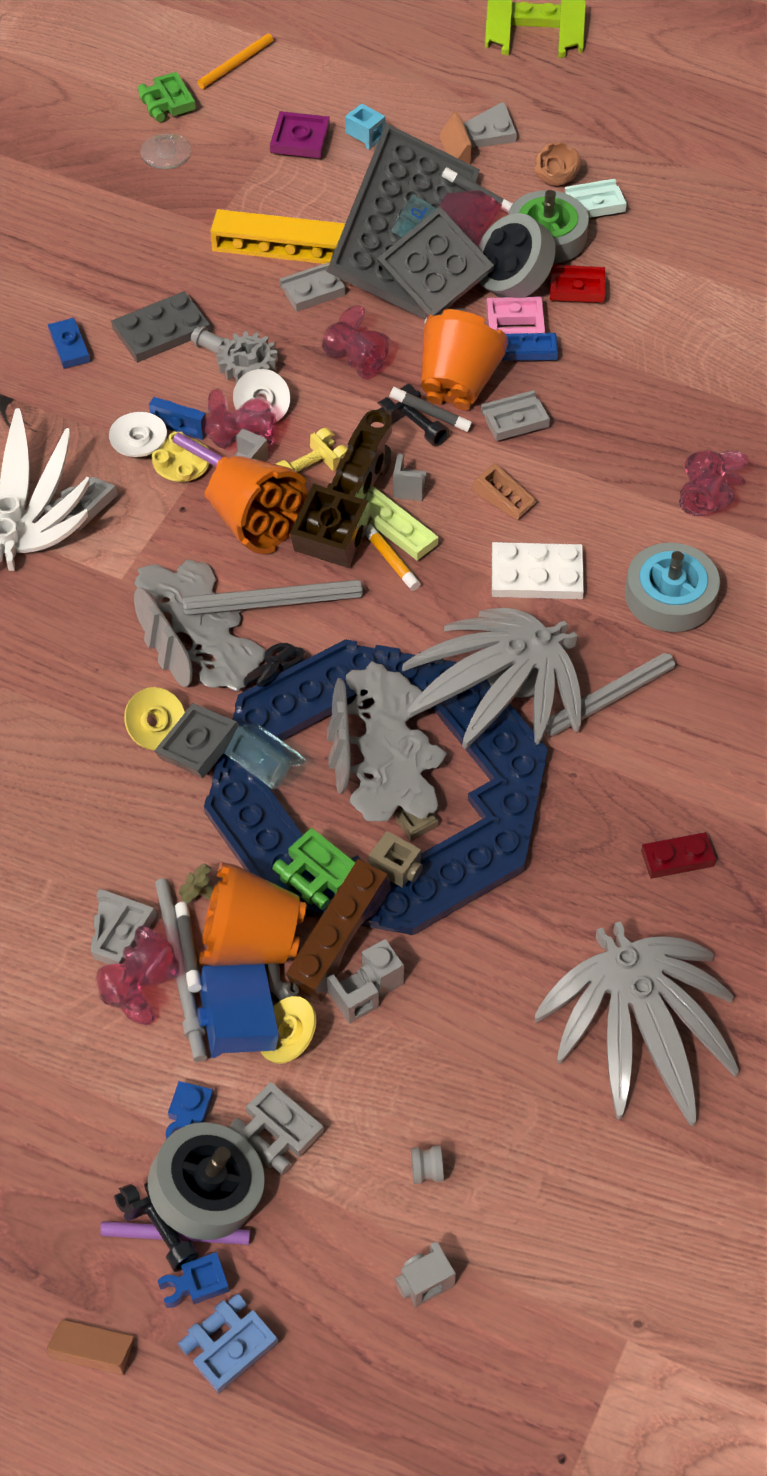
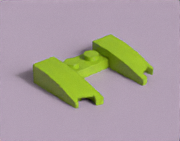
M488 0L485 48L488 49L491 41L503 45L501 54L509 55L511 26L559 28L558 58L566 57L565 48L574 47L575 45H577L579 53H582L586 0H561V4Z

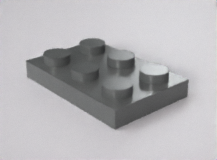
M185 291L111 320L112 329L137 363L191 341L192 332L198 326H205L211 332L209 322Z

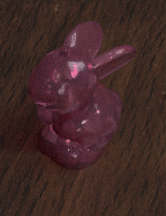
M355 305L343 312L338 322L325 329L321 346L329 357L343 358L348 356L347 364L350 368L356 367L358 376L368 380L382 369L389 351L390 338L384 333L367 330V327L364 326L359 327L364 319L365 309L362 306Z
M220 389L210 392L207 399L210 416L205 425V433L217 447L226 449L232 446L237 441L236 435L242 428L267 439V445L275 444L276 413L274 407L266 399L256 396L243 403L235 412H230L223 392Z
M711 450L697 451L687 457L684 464L690 481L685 483L680 491L679 505L682 510L692 516H704L730 506L736 496L729 483L736 485L745 484L743 477L731 471L740 470L747 466L748 457L738 451L717 453Z
M139 926L135 930L134 936L136 946H125L123 950L124 964H106L99 968L95 982L99 990L100 999L105 1004L114 1008H121L124 1014L135 1023L150 1025L155 1021V1014L140 988L159 985L170 979L177 978L180 974L179 961L175 958L172 945L164 937L145 926Z

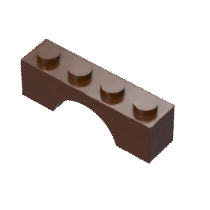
M357 859L286 972L291 985L295 983L300 991L319 1002L322 1001L328 991L327 977L333 974L337 977L339 974L341 960L355 932L366 919L375 916L392 887L388 874Z

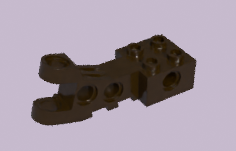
M378 409L367 412L348 442V449L343 459H340L337 465V472L332 483H329L327 488L316 484L312 485L290 531L294 551L350 568L372 520L369 501L365 499L378 476H385L391 465V449L385 444L392 433V417L388 412ZM379 422L384 424V426L377 428L371 426V424Z

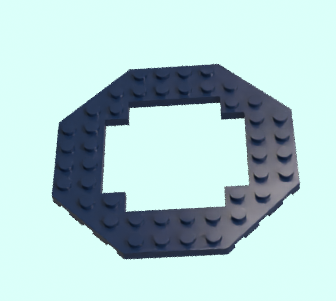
M345 639L279 673L268 684L262 687L256 685L238 694L232 720L236 721L242 730L217 761L212 778L213 783L204 803V812L242 867L298 895L300 902L306 903L305 915L321 918L327 907L321 910L315 904H308L302 899V893L293 886H286L280 881V875L272 869L275 862L279 859L288 865L294 861L289 856L288 849L303 836L264 782L288 769L287 759L275 744L332 714L333 693L338 678L343 679L346 686L347 705L351 704L357 694L349 688L346 682V674L351 670H365L371 661L376 664H382L387 671L400 672L409 680L411 685L417 686L422 692L437 677L458 662L442 658L402 671L403 663L416 655L401 653L399 648L376 645L375 648L360 646L358 641ZM487 679L431 707L461 745L477 707L491 688ZM363 689L360 695L364 696L368 691ZM510 703L493 723L465 749L490 780L468 793V802L482 819L421 853L423 869L418 879L414 883L408 880L403 888L390 881L392 888L375 916L366 919L361 926L414 935L524 871L548 748L542 741L539 745H536L533 730ZM356 855L351 859L356 863L360 857ZM307 870L301 873V876L310 883L316 879ZM328 887L322 892L330 899V902L335 896V893Z

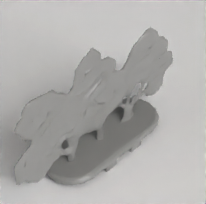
M187 559L178 567L176 573L158 564L138 568L139 575L134 583L137 587L134 593L135 611L145 631L144 642L149 649L155 647L159 653L157 662L162 670L169 669L179 685L186 687L192 681V660L202 666L200 681L205 686L210 688L227 686L236 692L240 688L245 687L244 678L252 670L259 667V664L265 658L266 652L264 648L252 640L238 638L229 633V628L239 625L241 620L239 612L245 609L185 615L182 609L183 597L215 594L212 590L217 579L211 567L207 563ZM163 598H170V601L162 604L161 600ZM162 611L170 612L172 614V627L165 618ZM177 632L187 633L191 637L193 645L190 651L185 649L176 634ZM200 644L202 645V650H195V647ZM196 654H211L215 657V661L202 660V656L196 657ZM205 665H214L215 668L208 669Z
M371 661L365 670H351L346 674V682L349 688L357 694L354 701L347 705L346 686L343 679L338 678L333 693L332 716L327 728V741L333 742L328 756L329 768L335 769L338 794L345 792L349 782V775L354 773L361 782L360 787L351 795L350 803L356 810L363 813V818L366 821H388L398 806H402L407 813L419 819H423L428 813L435 812L438 808L435 787L430 785L420 773L425 769L437 768L443 762L447 753L437 745H431L429 738L420 730H410L405 723L409 719L407 717L408 708L422 691L417 686L411 685L409 680L400 672L387 671L382 664H376ZM363 689L368 691L364 696L360 695ZM373 698L375 700V704L368 709L358 708V706H363L361 701ZM362 713H369L371 718L364 717ZM348 714H357L366 723L365 735L362 737L349 736ZM350 743L358 745L360 752L365 757L364 762L350 766ZM364 773L373 774L374 778L367 779Z

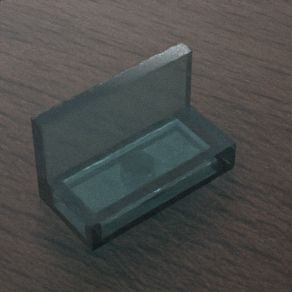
M259 724L238 726L225 751L227 756L272 789L280 787L290 766L302 765L306 761L305 757Z

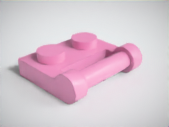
M542 297L487 298L488 326L495 331L502 330L505 334L545 333ZM535 324V327H497V325Z

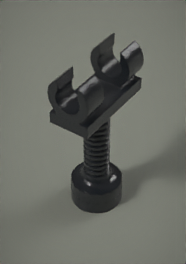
M406 384L400 388L409 394L421 398V393L418 390L416 391L411 384ZM388 397L377 402L382 406L378 410H384L391 415L392 424L407 416L425 431V439L434 447L441 445L449 435V429L440 421L432 423L415 408L401 402L394 404Z
M148 1182L144 1184L148 1197L141 1200L139 1192L134 1185L128 1184L118 1188L121 1193L114 1195V1199L120 1211L125 1213L126 1221L128 1222L145 1214L149 1216L169 1248L165 1258L174 1272L181 1271L182 1264L196 1260L199 1257V1253L192 1242H182L176 1231L158 1215L149 1196Z

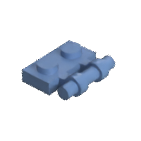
M238 1293L227 1302L222 1300L214 1307L215 1312L200 1325L198 1323L192 1325L187 1330L188 1335L177 1343L186 1356L197 1346L203 1350L193 1360V1363L218 1394L278 1344L277 1337L254 1310L242 1320L238 1317L237 1313L246 1306L245 1301ZM226 1324L230 1330L213 1342L209 1336Z

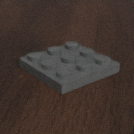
M440 206L377 258L378 264L427 318L430 314L433 316L440 315L494 270L492 262Z

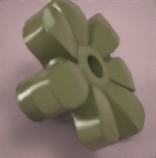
M204 863L196 868L194 874L191 872L188 874L186 883L181 885L178 893L181 895L182 901L190 903L198 894L210 900L214 887L208 884L210 878L207 875L211 867Z

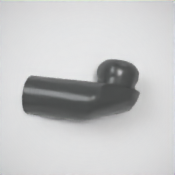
M265 964L270 994L273 1000L279 1002L288 997L299 996V988L295 983L290 986L289 982L284 983L280 980L279 964Z

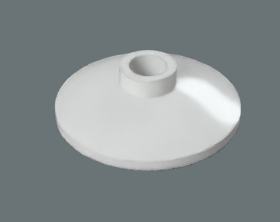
M256 369L247 372L238 380L233 392V403L239 416L247 423L254 426H269L278 422L286 414L290 404V392L286 382L277 373L267 369ZM262 394L266 397L267 401L264 404H259L256 401V397Z
M133 412L123 415L112 424L109 431V440L112 447L117 452L129 457L150 455L155 450L160 449L167 438V429L164 422L156 415L147 412Z

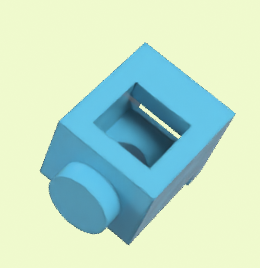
M360 104L345 116L346 133L365 143V148L370 150L379 141L385 127V116L364 104Z

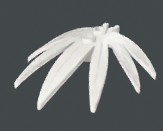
M19 408L15 409L0 477V562H2L3 554L5 553L9 571L15 570L14 557L16 553L35 552L51 547L72 534L87 519L88 511L85 509L79 514L61 522L79 503L90 485L89 477H86L71 493L37 521L44 512L46 505L51 501L64 470L70 442L69 428H66L35 488L28 508L25 510L29 490L30 469L27 438Z

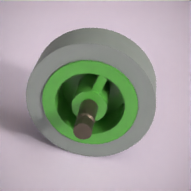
M553 190L535 191L520 197L510 207L508 215L515 213L529 215L550 231L555 242V259L553 264L570 260L583 250L587 240L589 216L584 205L576 198Z

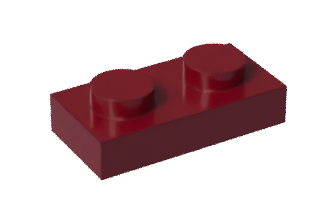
M706 832L642 844L641 849L650 879L714 867L716 861Z

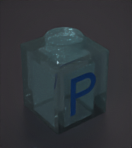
M413 194L401 211L391 231L403 237L435 211L436 208Z

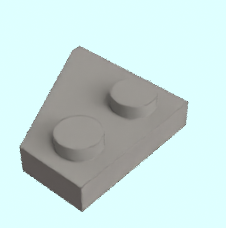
M504 102L463 123L472 148L516 142L517 133Z
M96 477L90 478V485L75 508L61 522L87 509V519L76 529L80 531L118 495L114 485ZM77 486L60 491L62 497L47 504L42 514L48 513Z

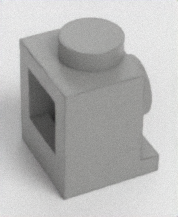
M386 939L362 952V967L356 971V974L359 975L364 984L372 981L379 992V998L404 984V964Z
M436 1241L430 1244V1253L424 1256V1254L420 1253L408 1259L404 1263V1267L401 1268V1275L395 1277L394 1281L401 1296L404 1299L410 1297L413 1305L417 1307L454 1287L456 1273Z

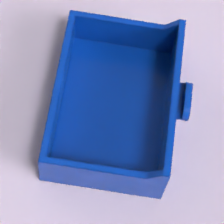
M265 964L203 966L201 973L202 989L200 990L203 1008H198L197 1015L199 1026L204 1027L206 1025L211 1058H216L222 1053L275 1051L279 1033Z

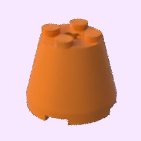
M446 309L442 315L433 316L430 314L423 330L421 387L427 394L426 399L433 404L440 405L444 401L452 403L459 410H469L470 405L476 401L505 355L508 346L506 334L502 330L495 331L484 324L485 318L470 312Z
M225 456L217 462L216 470L205 489V498L209 500L213 508L243 546L254 553L268 554L275 552V547L288 537L291 538L290 531L307 498L305 484L307 481L302 475L285 466L244 456H233L230 458Z
M221 862L217 870V877H222V881H218L217 884L215 883L214 889L211 892L202 934L203 944L208 945L207 951L204 950V953H200L199 964L208 966L286 963L288 958L296 957L299 937L294 936L296 925L303 922L306 903L300 902L298 895L237 865Z

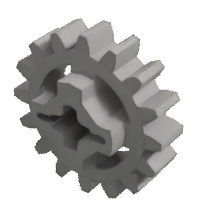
M245 331L242 337L235 333L233 334V340L225 338L224 346L219 345L218 354H216L219 372L225 373L227 380L234 377L236 384L249 371L256 369L276 370V362H278L274 342L269 343L267 336L260 339L257 332L253 336H249L248 332Z

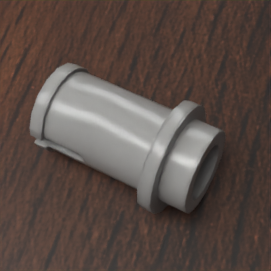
M198 326L192 332L191 342L197 348L202 346L218 354V346H224L225 338L209 332L205 326Z

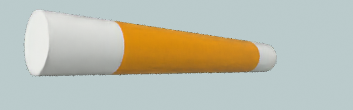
M370 523L365 533L366 537L411 591L417 590L421 583Z

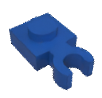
M181 1081L178 1082L168 1110L169 1119L176 1121L167 1127L166 1139L173 1132L186 1125L205 1122L214 1096L213 1089Z
M217 1252L182 1264L183 1276L165 1275L158 1279L160 1290L166 1287H174L176 1289L172 1296L164 1298L166 1308L178 1306L183 1298L188 1295L191 1296L194 1305L229 1292V1286Z

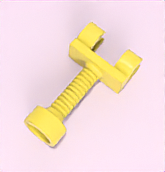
M322 428L316 434L310 435V448L313 450L312 452L291 463L282 460L276 464L299 472L323 460L332 471H335L340 459H343L348 448L345 445H340L332 451L329 447L335 442L331 438L334 436V433L329 428Z

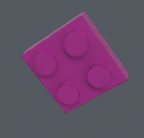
M280 111L270 142V153L321 158L330 126V116Z

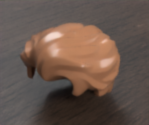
M564 142L548 143L535 156L536 165L534 170L543 182L553 186H560L570 182L577 176L582 167V161L576 148H571Z

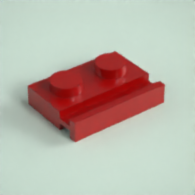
M552 266L550 272V300L604 303L605 267Z

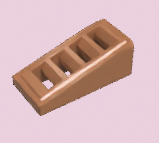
M493 463L475 479L471 488L478 496L516 520L521 518L537 503L533 496L496 463ZM501 488L504 492L500 493L498 490ZM511 494L514 497L509 501L506 497ZM519 500L522 501L524 504L519 508L514 505Z

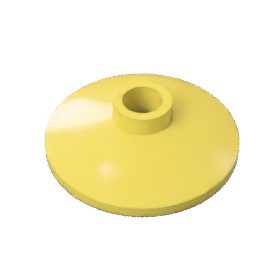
M158 687L145 688L137 692L129 700L124 714L125 726L134 742L145 749L154 751L185 711L178 698L168 690ZM149 715L155 719L154 726L149 725L147 721Z
M288 997L273 1006L279 1033L275 1051H260L267 1060L273 1063L283 1064L294 1060L304 1052L313 1038L316 1029V1013L312 1004L302 997Z

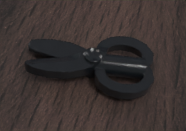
M278 643L271 646L265 652V662L267 664L257 667L248 673L243 680L244 686L259 679L257 681L258 687L268 684L281 670H287L304 661L306 658L303 648L294 647L288 643Z

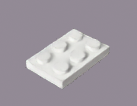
M492 542V597L583 599V554L581 544Z

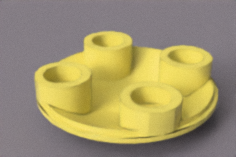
M172 432L164 445L152 453L154 469L162 477L176 482L191 481L200 477L207 470L209 463L173 443V438L177 432ZM190 438L191 440L209 449L206 445H203L198 440Z

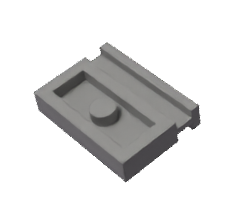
M329 262L279 279L280 288L285 291V296L296 312L345 295V286L340 278L326 272Z
M534 390L481 404V414L485 416V422L496 441L549 427L550 418L540 400L536 398Z

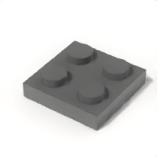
M192 703L154 752L160 759L204 778L242 728L236 721Z

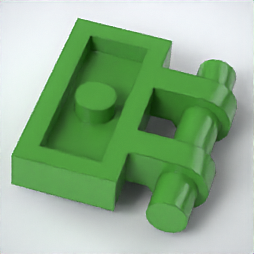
M177 71L153 78L154 85L147 87L144 83L138 86L139 98L143 104L147 105L148 113L157 122H162L165 119L163 113L169 110L171 115L175 116L196 109L195 100Z
M311 828L288 849L289 856L294 861L288 865L279 859L275 862L272 869L280 875V881L286 886H293L302 893V899L308 904H315L321 910H324L329 905L330 899L322 892L328 887L336 894L355 862ZM307 870L316 879L311 883L301 876L303 871Z

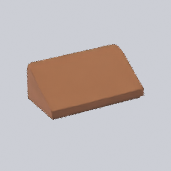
M453 112L441 130L439 137L446 153L470 164L472 144L460 114Z
M60 1320L46 1351L51 1359L124 1375L134 1336Z

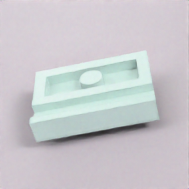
M616 179L565 187L564 193L580 201L586 208L589 218L626 212L627 203L619 186L616 185Z

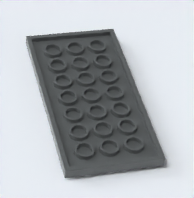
M386 123L326 272L426 319L425 314L378 264L377 258L439 206L460 227L472 193L441 176L447 167L476 183L480 169ZM425 207L428 208L421 220L411 214L412 208L422 212ZM416 210L413 211L414 214L420 217V212Z

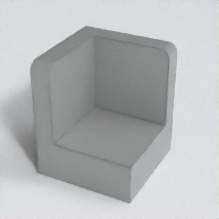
M242 428L236 435L238 452L234 456H244L266 462L268 460L267 439Z
M404 454L397 455L393 473V498L422 501L427 472L404 469Z
M334 974L327 977L328 994L349 1024L379 1007V992L372 981L364 984L358 974H354L341 982L336 979Z

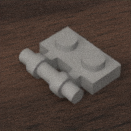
M272 1082L246 1106L247 1113L254 1119L246 1125L237 1118L229 1127L252 1145L256 1153L261 1156L263 1164L269 1169L274 1167L282 1175L292 1165L283 1157V1154L290 1149L300 1157L324 1132L323 1125ZM264 1129H267L277 1138L272 1145H269L259 1136Z

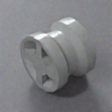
M432 1146L430 1150H421L419 1147L411 1148L414 1184H422L424 1180L432 1179L435 1182H443L441 1146Z

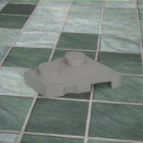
M99 889L97 892V900L99 902L98 914L94 916L93 927L95 934L92 937L91 953L94 959L123 969L157 914L153 907Z

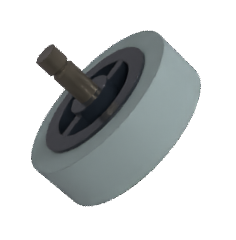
M522 213L510 214L499 219L486 231L478 244L481 252L494 265V270L479 281V283L499 298H525L532 294L545 281L553 266L555 242L550 231L531 216Z
M194 1123L176 1130L165 1140L150 1167L148 1191L156 1212L172 1229L195 1239H220L241 1228L256 1208L264 1190V1171L255 1149L239 1133L215 1123Z

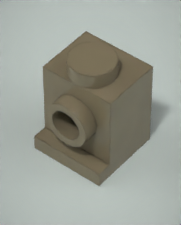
M388 831L385 832L368 855L371 866L388 874L389 881L402 888L408 880L414 883L423 869L421 849Z

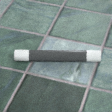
M445 168L441 177L509 213L513 203L453 170Z
M394 386L389 395L392 399L463 431L468 432L472 421Z
M179 902L175 905L188 990L190 992H198L202 989L189 906L186 902Z

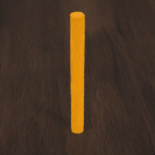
M269 33L265 34L197 80L199 88H206L273 42L272 35Z

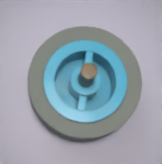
M680 543L652 545L639 552L629 565L625 586L626 603L638 620L654 629L668 632L690 630L704 623L713 613L720 587L719 573L712 560L694 547Z

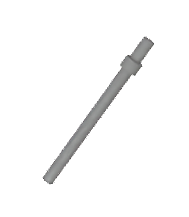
M162 878L158 879L155 885L185 1019L182 1022L185 1038L189 1039L194 1062H203L208 1058L203 1039L205 1027L199 1026L194 994L188 990L178 923L168 879Z

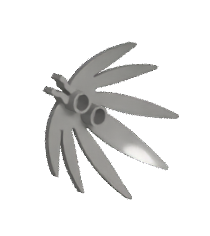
M491 608L481 610L478 617L483 618H470L444 625L443 632L451 630H484L491 632L474 633L447 640L426 649L403 663L402 671L428 662L482 649L462 659L437 677L408 708V718L475 686L500 671L503 673L491 686L477 707L463 738L462 747L464 749L469 747L508 706L527 680L533 668L538 669L533 699V726L536 745L540 744L549 720L554 698V673H556L560 695L573 730L576 733L579 731L581 722L580 688L574 666L564 650L575 647L578 635L575 632L566 634L568 626L566 621L559 622L555 627L545 628L535 617L517 609Z
M621 921L614 923L615 943L612 937L605 934L603 927L599 928L596 931L595 938L598 944L605 949V952L583 961L562 977L535 1013L534 1021L538 1023L553 1014L590 984L578 1000L566 1024L557 1056V1063L561 1064L588 1029L600 1007L604 994L610 993L611 998L607 1021V1064L616 1118L620 1120L623 1117L630 1084L632 1028L629 1012L635 1015L648 1051L666 1087L688 1124L694 1126L696 1123V1107L687 1056L676 1025L660 995L664 997L685 1025L734 1077L738 1076L739 1069L726 1042L703 1009L682 988L662 973H666L688 985L732 1003L733 995L720 982L703 970L681 961H713L714 954L701 945L676 937H650L631 943L624 936V927Z

